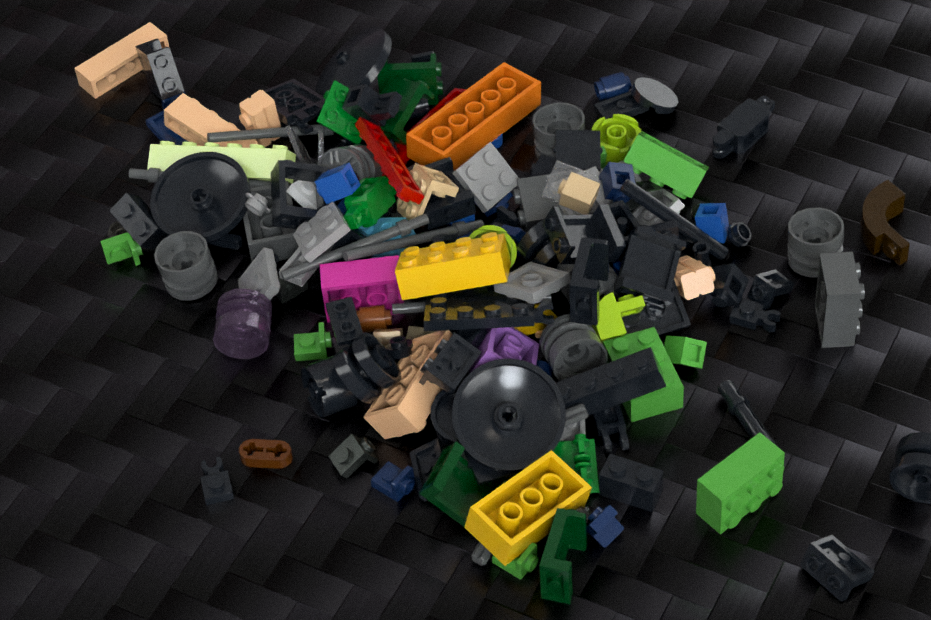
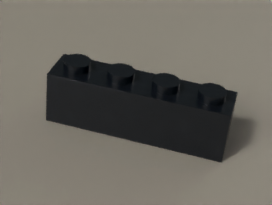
M651 347L556 382L563 396L565 408L568 409L578 404H584L588 416L667 387L661 367Z

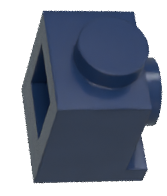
M608 162L599 175V180H602L605 199L613 200V203L620 200L626 203L631 198L622 193L620 188L625 180L635 183L632 164Z

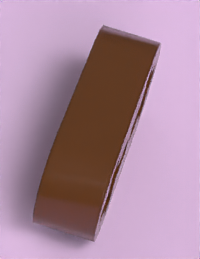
M248 439L239 447L240 459L248 467L279 469L287 467L292 461L291 447L285 441ZM279 452H283L280 454V457H275Z

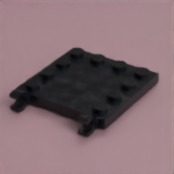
M494 284L431 295L426 298L423 321L424 331L535 326V323L552 324L554 323V315L546 316L543 312L545 310H552L553 302L544 301L535 308V304H530L517 298H509L504 294L495 292Z

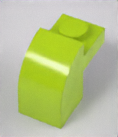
M612 292L599 301L600 318L598 326L592 325L602 344L605 340L620 337L627 333L622 317L640 313L643 310L645 302L642 295L634 297L633 294L625 295L616 302Z

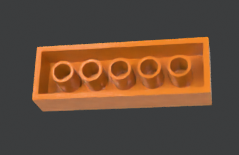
M503 62L407 133V157L423 166L450 157L455 171L486 144L493 142L497 137L541 105V81Z

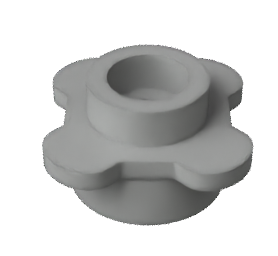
M248 192L245 194L248 198L245 206L249 211L257 216H262L264 212H271L267 207L268 201L265 197L258 193H255L254 196Z

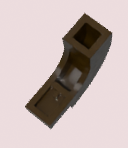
M887 179L867 195L863 204L860 231L864 244L873 255L882 250L888 258L894 260L900 266L908 260L910 243L887 222L903 212L905 193Z

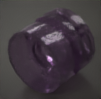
M234 289L224 293L217 303L216 323L213 333L214 346L221 353L238 359H251L263 354L267 350L270 341V325L273 311L271 301L260 292L250 289Z

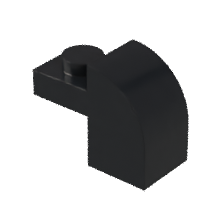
M367 84L350 87L342 109L357 120L359 117H362L382 127L386 125L388 119L394 118L398 113L402 96L396 91L379 95Z

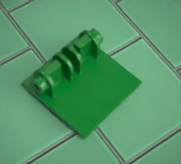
M334 80L330 91L327 90L323 96L325 102L316 122L347 140L360 144L362 138L359 136L360 132L355 126L357 119L342 109L349 88Z
M577 434L574 436L575 440L559 442L553 452L592 487L590 494L600 493L594 439H587L585 434Z

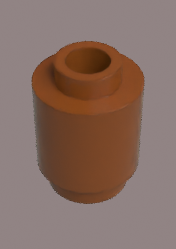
M385 305L359 307V310H356L363 333H371L376 329H388V325H392L391 309L386 310Z

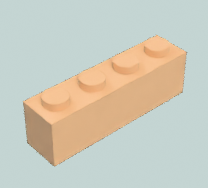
M151 22L147 23L75 67L79 86L95 99L143 70L135 46L158 38L162 48L169 47L167 35Z
M184 93L164 109L165 126L187 141L197 143V146H204L208 142L207 133L239 131L233 123H228L219 117L216 112L205 108L196 99L190 98ZM251 139L213 143L219 144V147H227L228 143L242 145L243 148H250V144H258V141Z

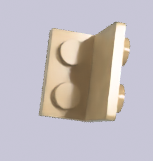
M415 163L410 174L425 197L420 204L413 201L405 202L398 198L397 211L403 217H406L407 220L423 215L431 193L445 198L446 195L456 197L459 187L442 171Z

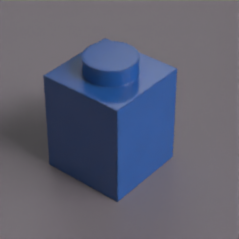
M349 162L322 173L315 181L317 192L324 199L326 205L352 195L361 185Z
M726 203L700 204L695 215L696 227L719 243H725L729 227Z

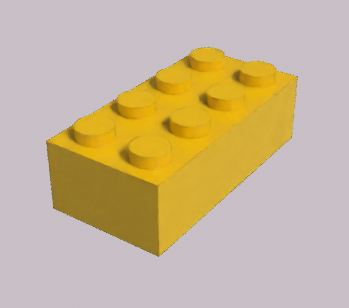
M490 232L476 239L462 237L453 243L435 242L426 248L419 249L418 246H412L404 249L395 268L401 299L408 300L507 282L511 260L505 234L497 235L496 232Z
M551 450L472 505L469 509L464 528L506 566L521 555L531 543L536 544L550 533L557 508L574 509L577 511L585 508L592 487Z

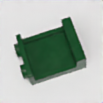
M431 53L430 62L388 64L387 59L382 70L377 75L379 94H381L390 78L401 79L403 77L415 82L421 80L430 87L429 90L435 95L433 100H428V105H437L439 103V95H443V80L438 81V77L442 76L441 62H436V53Z
M403 77L401 79L390 78L381 94L396 91L402 96L398 113L394 118L388 119L385 126L381 127L388 140L393 138L396 144L407 145V132L403 130L404 126L421 98L433 100L435 97L425 82L421 80L416 82L410 81Z
M456 441L441 452L419 494L465 527L470 507L507 482V480L503 479L499 482L478 486L472 470L467 467L468 461L461 457L465 447Z
M557 508L539 565L542 599L570 604L573 595L572 562L565 561L568 549L586 550L587 531L585 513L574 509Z

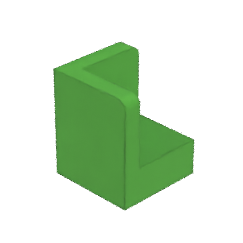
M666 336L664 348L672 364L702 369L707 342L688 337Z

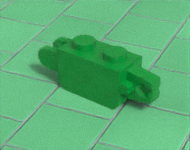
M388 177L362 178L359 181L361 184L352 195L345 197L344 204L347 212L344 218L350 229H358L361 226H374L381 216L387 213L388 209L396 202L394 197L396 190L388 183Z

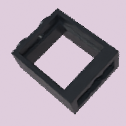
M291 160L277 161L270 173L272 223L274 227L297 229L302 223L311 220L320 208L329 205H326L324 199L318 194L317 189V210L287 206L285 178L315 182L322 173L328 171L327 167L318 166L313 163H296Z

